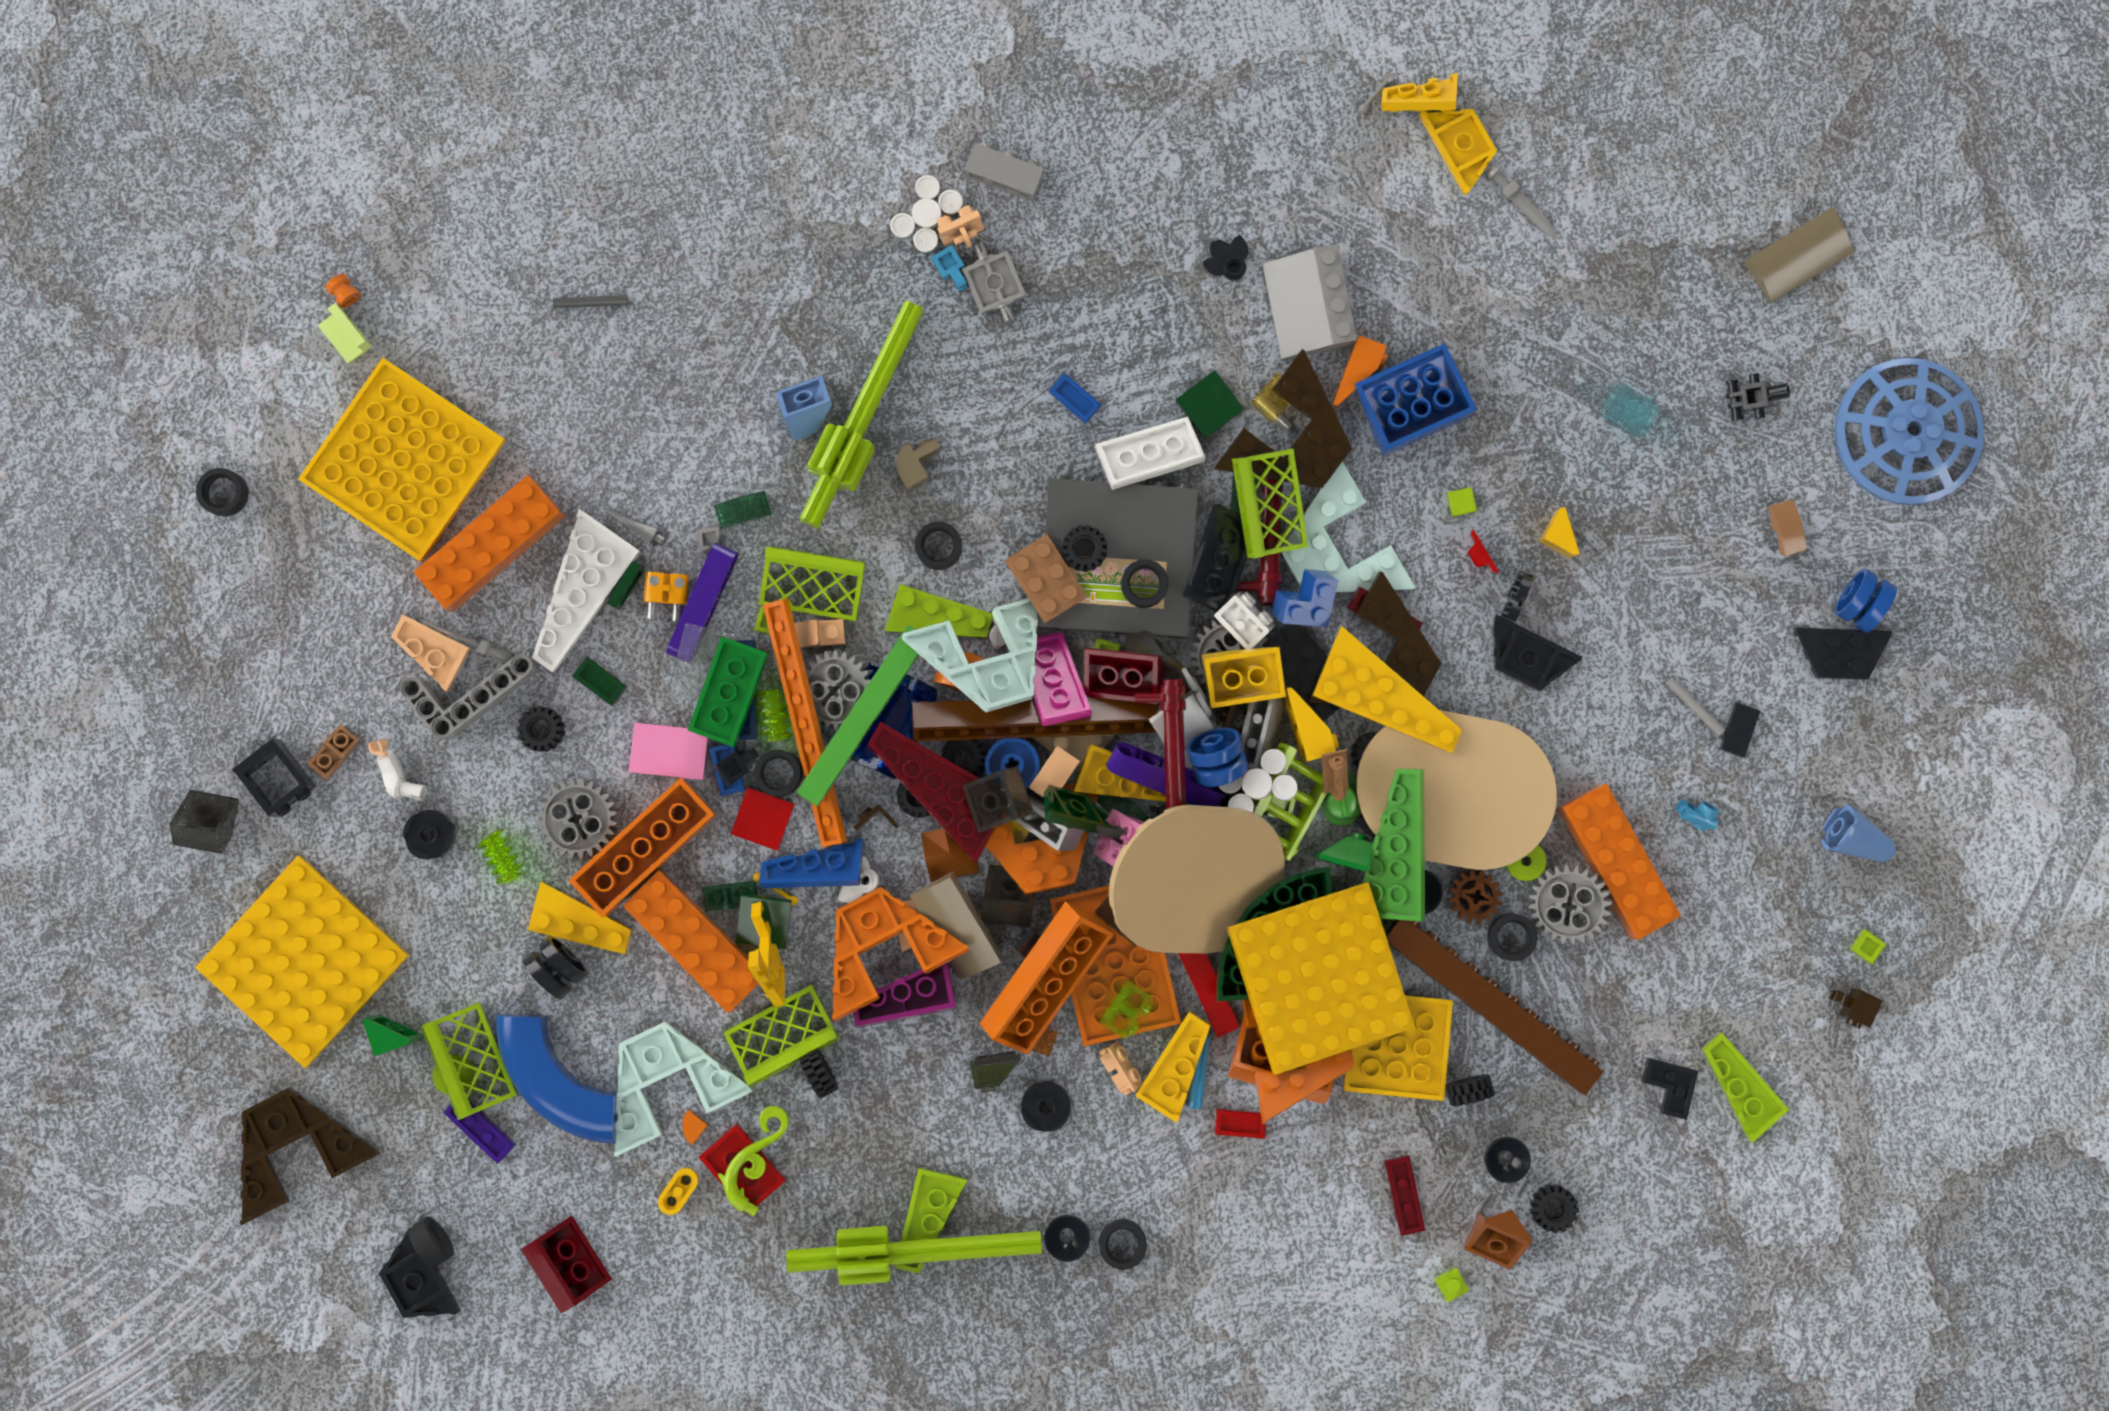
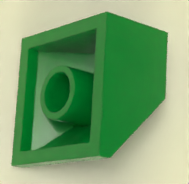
M1352 833V837L1344 836L1314 853L1313 858L1357 871L1368 872L1372 842L1366 841L1367 836Z

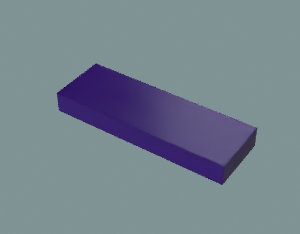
M469 1100L472 1109L477 1107L473 1102ZM451 1104L443 1112L497 1164L517 1145L482 1111L457 1120Z

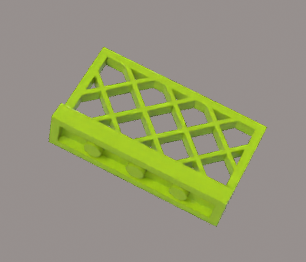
M1294 449L1232 459L1247 557L1259 558L1265 555L1307 548L1308 540ZM1287 455L1289 466L1283 473L1274 466V463L1279 456ZM1267 458H1273L1270 462L1266 460ZM1261 460L1267 465L1260 477L1253 472L1251 461ZM1271 468L1281 475L1274 487L1263 480ZM1284 479L1292 483L1293 490L1288 497L1277 490ZM1261 483L1271 490L1264 502L1256 495V490ZM1275 493L1285 500L1278 512L1267 505ZM1288 504L1296 508V516L1292 521L1281 515ZM1264 508L1275 514L1268 526L1260 521V514ZM1278 518L1289 525L1282 536L1271 529ZM1292 528L1299 532L1301 543L1291 544L1285 540ZM1270 532L1279 540L1274 548L1265 550L1264 539ZM1282 542L1287 545V546H1282V547H1280V545L1282 544Z
M766 546V558L758 605L763 606V604L771 602L765 601L766 592L775 585L783 596L779 600L788 598L789 595L798 589L807 601L801 606L793 605L789 599L791 611L857 621L867 562ZM771 562L780 563L786 571L785 574L776 580L770 573ZM786 565H792L794 567L789 570ZM798 567H804L811 576L801 584L791 573ZM811 569H816L819 571L814 574L811 571ZM823 571H828L835 581L824 588L816 576ZM835 573H840L843 575L838 578ZM789 575L797 587L785 594L777 582ZM847 575L858 576L856 588L848 592L840 580ZM768 578H770V580L772 581V583L769 585ZM813 579L821 591L812 598H809L802 586ZM838 583L846 595L834 603L826 590ZM853 592H855V599L851 596ZM822 593L831 603V606L825 610L817 609L812 602ZM847 597L853 604L852 615L843 614L837 607V604ZM809 603L812 608H807L804 606ZM834 607V609H835L837 612H831V611H828V610H830L831 608Z
M813 985L786 998L785 1005L778 1007L773 1005L723 1032L744 1074L743 1077L747 1085L751 1087L800 1062L799 1059L814 1050H822L841 1039ZM808 993H811L814 999L811 1011L798 1007L801 997ZM796 1000L794 1006L790 1005L791 1002ZM784 1006L793 1008L789 1023L776 1019L779 1009ZM816 1007H818L821 1014L815 1012ZM797 1010L810 1014L806 1028L793 1024ZM773 1013L772 1018L768 1017L767 1015ZM814 1015L822 1017L827 1025L826 1028L819 1032L810 1030ZM762 1018L771 1020L767 1035L754 1031L757 1021ZM775 1022L788 1026L783 1040L771 1036ZM751 1025L750 1030L746 1029L745 1027ZM792 1027L804 1030L802 1040L796 1044L787 1041ZM740 1030L749 1032L745 1046L736 1045L732 1034ZM808 1032L813 1033V1035L807 1038ZM753 1034L765 1037L761 1052L749 1049ZM769 1039L782 1043L779 1053L774 1056L765 1054ZM786 1044L791 1045V1047L785 1049ZM738 1048L743 1049L742 1056H741V1054H740ZM747 1051L760 1055L757 1065L750 1069L747 1068L744 1062ZM764 1056L769 1057V1059L763 1061Z
M480 1002L420 1027L457 1120L517 1095L503 1064L501 1054ZM476 1009L480 1019L476 1028L462 1023L466 1013ZM458 1016H461L459 1021L453 1019ZM449 1021L457 1024L452 1038L442 1035L438 1025ZM481 1024L484 1031L479 1030ZM460 1026L474 1031L469 1045L455 1040ZM477 1033L487 1037L489 1044L486 1051L472 1047ZM444 1039L450 1041L448 1048ZM453 1043L467 1048L462 1061L451 1058L449 1051ZM490 1047L492 1048L494 1055L488 1053ZM469 1050L483 1054L478 1068L464 1063ZM486 1056L495 1059L498 1063L495 1075L481 1070ZM454 1063L459 1064L458 1070H456ZM462 1066L476 1071L471 1085L461 1082L459 1078ZM500 1071L502 1073L503 1078L498 1077ZM479 1073L493 1078L488 1091L474 1087ZM496 1079L506 1083L509 1090L508 1094L499 1097L490 1093ZM463 1086L469 1088L467 1094L465 1093ZM475 1090L485 1094L482 1105L472 1109L468 1100L471 1091ZM489 1096L495 1098L494 1100L487 1102Z

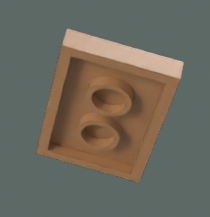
M1047 534L1005 560L1045 624L1087 598V595Z

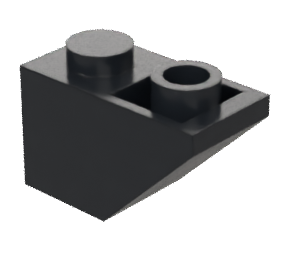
M1025 928L1014 938L1017 943L1013 947L1026 958L1041 936L1033 928L1030 931Z

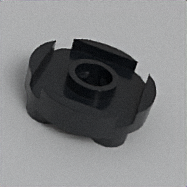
M1518 571L1515 581L1508 592L1507 597L1509 599L1504 605L1501 617L1516 622L1523 608L1522 604L1529 593L1533 581L1532 575Z
M424 810L408 819L404 826L403 838L408 846L407 849L415 857L425 860L441 858L450 851L454 844L456 827L444 813L437 810ZM432 828L434 829L435 838L427 842L426 835L423 833L425 830L429 831Z
M1049 1080L1037 1082L1031 1085L1023 1094L1021 1101L1022 1117L1032 1129L1052 1132L1061 1128L1069 1118L1071 1110L1070 1098L1066 1090L1059 1084ZM1042 1100L1045 1102L1050 1100L1052 1102L1050 1106L1051 1112L1048 1113L1046 1110L1041 1112L1039 1110Z

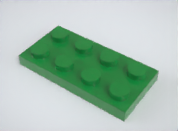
M721 636L688 731L736 747L769 653Z

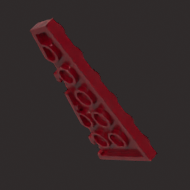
M880 722L867 746L968 857L976 863L1012 796Z

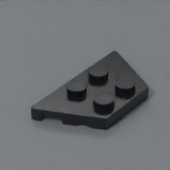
M1497 614L1493 618L1494 670L1538 692L1583 658Z
M1793 629L1795 636H1798L1804 648L1802 651L1811 664V670L1815 678L1868 680L1892 635V631L1871 630L1865 633L1854 629Z
M408 1229L400 1244L391 1254L388 1262L385 1263L379 1272L402 1317L436 1316L438 1314L456 1315L462 1310L438 1267L429 1266L418 1255L410 1241Z

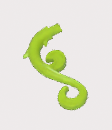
M769 1106L759 1116V1124L763 1132L767 1133L770 1131L767 1122L772 1117L780 1120L779 1130L745 1147L732 1159L725 1175L718 1174L728 1201L741 1213L745 1211L755 1216L759 1207L748 1202L749 1199L744 1195V1188H741L739 1191L737 1185L738 1172L746 1161L752 1162V1167L744 1168L746 1177L759 1179L764 1174L766 1162L757 1152L781 1138L789 1127L788 1114L779 1106Z

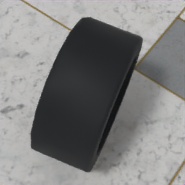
M215 468L208 470L200 477L196 486V496L199 504L203 509L217 516L228 517L235 515L244 508L248 501L249 490L247 483L240 475L229 469ZM220 478L231 480L236 487L233 501L224 507L214 505L209 499L211 485Z
M931 522L918 532L915 539V550L919 560L926 567L934 570H944L953 566L959 560L962 552V540L958 531L952 525L945 522ZM936 531L947 533L953 541L951 554L943 560L930 558L924 550L926 538Z
M1140 559L1131 563L1125 569L1121 578V591L1125 599L1131 605L1139 608H1150L1157 605L1165 597L1169 587L1165 569L1158 562L1150 559ZM1148 569L1157 575L1159 589L1154 596L1140 598L1132 592L1130 579L1136 571Z
M781 749L764 753L758 759L754 768V779L758 787L765 794L774 797H784L793 793L800 786L803 778V770L799 759L792 753ZM774 759L786 760L793 769L792 780L785 787H772L764 778L766 765Z
M1509 913L1494 919L1489 926L1487 939L1488 945L1495 955L1501 959L1514 962L1524 960L1532 954L1536 948L1538 936L1532 921L1525 916ZM1507 923H1518L1526 931V944L1517 952L1504 950L1498 942L1499 930Z
M427 1216L409 1228V1237L414 1249L429 1266L436 1268L454 1255L453 1245L447 1233L432 1217Z
M1127 1219L1114 1220L1107 1224L1101 1232L1099 1238L1100 1254L1104 1261L1112 1268L1119 1270L1132 1269L1139 1265L1145 1257L1147 1250L1146 1236L1141 1227L1134 1221ZM1117 1230H1128L1137 1238V1250L1128 1259H1118L1108 1249L1109 1237Z

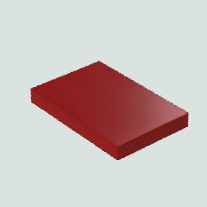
M737 1123L698 1158L722 1184L718 1174L725 1175L732 1159L745 1147L755 1142ZM761 1150L757 1154L762 1156L766 1162L764 1174L759 1179L746 1177L744 1168L752 1167V1162L746 1161L741 1166L737 1176L739 1191L741 1188H744V1195L749 1199L748 1202L755 1206H758L786 1181L785 1177Z

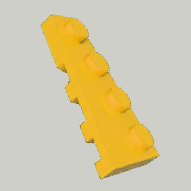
M1089 744L1072 791L1166 802L1165 794L1109 771L1106 763L1112 752Z
M540 881L528 927L529 931L621 954L627 953L633 930L610 917H601L592 907L575 900L543 881Z
M1191 1011L1187 1013L1135 1094L1137 1098L1178 1123L1211 1025Z

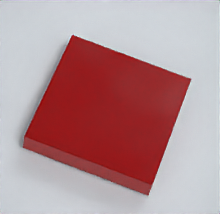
M747 787L731 835L778 851L795 804Z

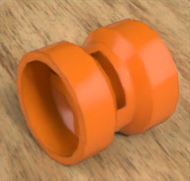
M343 273L334 276L325 285V289L330 295H335L337 304L343 309L353 305L361 296L357 288L350 285L349 278Z

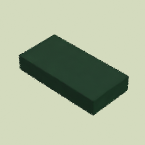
M632 561L607 604L621 610L644 572V567Z
M589 657L584 659L572 675L573 678L611 706L616 703L628 687Z

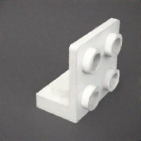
M1240 591L1214 617L1245 649H1252L1275 627L1272 623L1274 618L1265 609L1261 611L1255 605L1257 601L1249 592L1244 594L1243 591Z

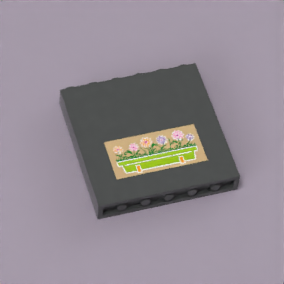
M1055 475L1054 479L1049 478L1045 534L1049 536L1063 560L1065 561L1062 553L1065 536L1071 529H1075L1080 525H1091L1092 528L1096 527L1100 533L1104 534V538L1107 540V555L1100 567L1098 566L1095 570H1089L1088 572L1076 571L1075 568L1070 567L1067 561H1065L1087 595V598L1046 624L1039 616V629L1187 639L1191 599L1184 597L1183 593L1193 566L1198 489L1192 488L1193 485L1178 484V487H1168V483L1153 482L1152 486L1143 485V481L1112 490L1107 478L1104 479V482H1096L1092 477H1079V480H1069V476ZM1082 539L1077 542L1075 551L1078 556L1088 558L1093 555L1095 547L1090 540ZM1140 559H1150L1158 562L1165 569L1168 576L1169 587L1165 597L1157 605L1150 608H1139L1131 605L1121 591V578L1125 569L1131 563ZM1141 569L1132 575L1130 588L1136 596L1149 598L1158 591L1159 579L1153 571Z

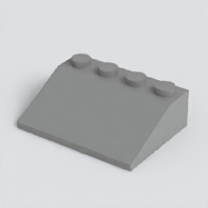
M1338 244L1313 248L1262 264L1281 360L1296 357L1302 349L1305 350L1307 355L1354 346L1357 337Z

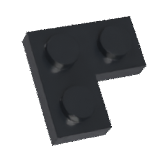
M1647 1057L1641 1082L1665 1088L1660 1113L1687 1120L1698 1071Z

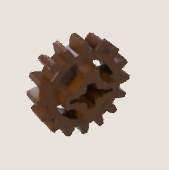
M1469 870L1468 876L1460 873V881L1452 880L1455 888H1448L1447 890L1453 894V897L1447 899V902L1454 903L1450 910L1452 912L1459 911L1458 919L1466 916V923H1471L1474 918L1476 924H1481L1482 917L1486 921H1490L1489 914H1498L1495 906L1502 905V902L1497 900V897L1503 895V892L1496 891L1495 889L1500 885L1499 882L1491 883L1493 876L1487 875L1484 877V871L1482 870L1478 871L1477 876H1475L1474 870ZM1473 880L1470 887L1461 889L1465 883ZM1485 885L1488 887L1491 896H1488L1485 892ZM1476 892V895L1485 900H1475L1473 903V899L1470 896H1466L1465 893L1471 894ZM1459 898H1462L1465 902V909L1461 906ZM1484 904L1488 905L1484 911L1477 913L1479 907Z

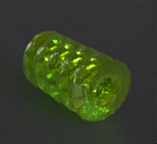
M780 690L755 693L756 697L763 698L757 702V706L765 708L758 712V716L766 718L759 722L760 726L767 728L761 732V736L769 738L762 743L784 741L792 737L793 733L785 732V729L792 726L791 723L784 722V719L790 717L788 713L782 712L783 709L787 708V704L781 702L785 698V694L780 693Z
M504 828L487 835L477 845L478 850L486 849L482 854L483 859L491 858L486 864L487 867H496L491 872V875L500 876L496 880L497 885L508 884L527 873H519L518 871L523 866V863L514 864V861L519 857L518 854L509 855V852L514 848L513 845H504L509 840V837L500 838L499 835L504 831Z

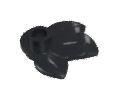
M1238 235L1230 245L1220 239L1212 238L1210 243L1211 258L1203 261V266L1207 272L1214 276L1224 275L1225 278L1231 281L1241 279L1246 272L1244 261L1249 253L1246 241L1241 235ZM1235 265L1238 271L1233 273L1229 270V267Z

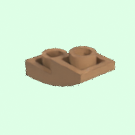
M1790 499L1769 505L1771 529L1777 531L1780 555L1788 556L1807 550L1802 522L1794 500Z
M340 724L323 742L324 746L306 764L325 781H328L349 757L360 740Z

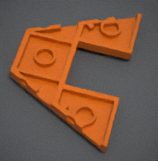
M1075 783L1065 784L1062 788L1073 790ZM1079 792L1087 794L1096 804L1099 794ZM1004 811L985 847L1004 867L1009 876L1014 879L1024 894L1028 895L1075 885L1088 833H1083L1076 850L1057 851L1042 839L1015 845L1010 819L1004 814Z
M882 887L836 910L835 918L836 946L833 969V1021L836 1022L880 998L859 957L860 954L904 932L923 972L927 974L970 951L969 947L948 934L944 929L935 925L922 914L917 913L900 899L892 896Z
M1242 1000L1246 1028L1258 1027L1250 1000ZM1352 1049L1303 1065V1069L1288 1070L1274 1075L1272 1071L1256 1072L1254 1076L1262 1124H1266L1278 1114L1287 1111L1291 1106L1303 1101L1314 1094L1315 1091L1351 1071L1355 1066Z

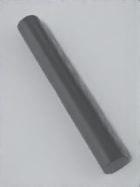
M627 295L553 298L554 308L628 305Z

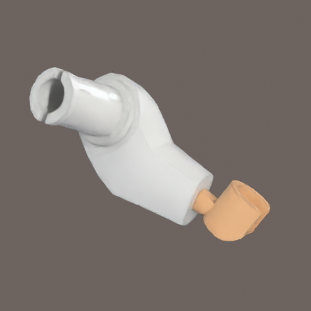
M380 739L378 745L375 740L369 743V751L374 755H378L377 762L387 793L395 799L408 797L423 801L427 793L426 785L406 781L403 768L392 750L386 751L389 745L388 741Z

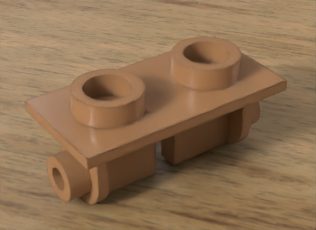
M1346 749L1322 754L1324 794L1331 792L1337 801L1343 800L1347 795L1348 769Z

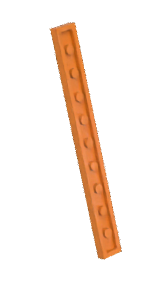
M786 598L763 604L806 778L825 750L789 599ZM833 784L819 807L811 803L822 847L847 842Z

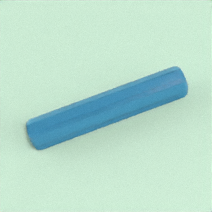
M1208 1035L1191 1081L1188 1105L1192 1109H1201L1203 1104L1210 1043Z

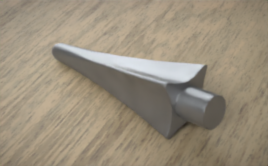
M610 509L606 510L607 515L630 528L653 547L655 543L660 546H664L667 538L660 535L662 531L658 530V528L632 520Z

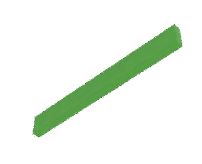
M907 625L903 633L913 631L916 629H914L910 625ZM903 633L796 792L816 807H819L919 657V654L902 640Z

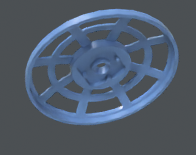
M1902 358L1883 362L1867 370L1851 384L1839 403L1835 417L1834 434L1840 460L1848 474L1860 487L1881 500L1894 504L1916 505L1938 500L1952 493L1965 482L1980 458L1983 448L1984 426L1978 402L1962 379L1937 363L1924 359ZM1899 365H1918L1917 378L1901 379L1890 384L1883 379L1879 372ZM1928 367L1945 374L1962 391L1952 397L1941 386L1928 381ZM1870 379L1879 391L1869 400L1863 414L1848 412L1856 392ZM1903 386H1916L1915 399L1903 402L1894 391V389ZM1927 388L1938 393L1947 402L1938 408L1926 402ZM1885 396L1893 407L1885 417L1872 415L1877 403ZM1967 399L1972 406L1976 418L1977 439L1965 435V423L1959 405ZM1953 410L1957 421V433L1945 430L1942 416ZM1846 422L1861 424L1862 441L1867 454L1855 462L1850 455L1846 441ZM1910 423L1918 426L1919 432L1917 436H1913L1908 432V425ZM1870 425L1882 427L1884 443L1877 448L1873 446L1871 440ZM1942 440L1955 443L1954 449L1944 462H1942L1936 451ZM1962 446L1975 449L1974 456L1967 469L1953 482L1947 469L1957 459ZM1892 451L1895 455L1903 458L1901 470L1890 466L1881 456ZM1925 456L1928 457L1934 468L1926 472L1911 473L1914 459H1920ZM1874 462L1882 471L1898 478L1894 493L1875 485L1860 470ZM1937 475L1944 487L1938 492L1927 495H1905L1909 481L1926 480Z

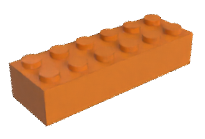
M527 475L413 571V573L442 607L453 613L566 516L539 484Z
M680 777L568 881L601 917H608L713 821L718 814L685 778Z
M1607 783L1599 784L1557 808L1593 874L1598 873L1596 880L1598 882L1605 880L1606 883L1602 890H1610V894L1606 897L1613 901L1611 906L1630 939L1639 940L1681 916Z
M658 870L623 905L728 1014L733 1012L759 986V983L748 968V955L664 870Z
M1065 901L979 1023L993 1041L1028 1055L1113 936V931L1099 917Z

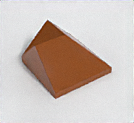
M944 829L921 833L930 882H934L951 872H954L956 877L980 873L978 861L974 863Z
M1513 1210L1492 1217L1478 1213L1464 1249L1510 1270L1531 1245L1532 1239Z

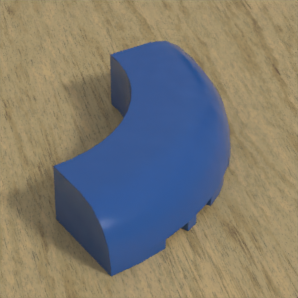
M496 1014V1033L503 1064L517 1091L528 1105L552 1125L569 1134L594 1142L615 1144L617 1093L606 1092L585 1085L566 1069L552 1049L547 1015Z

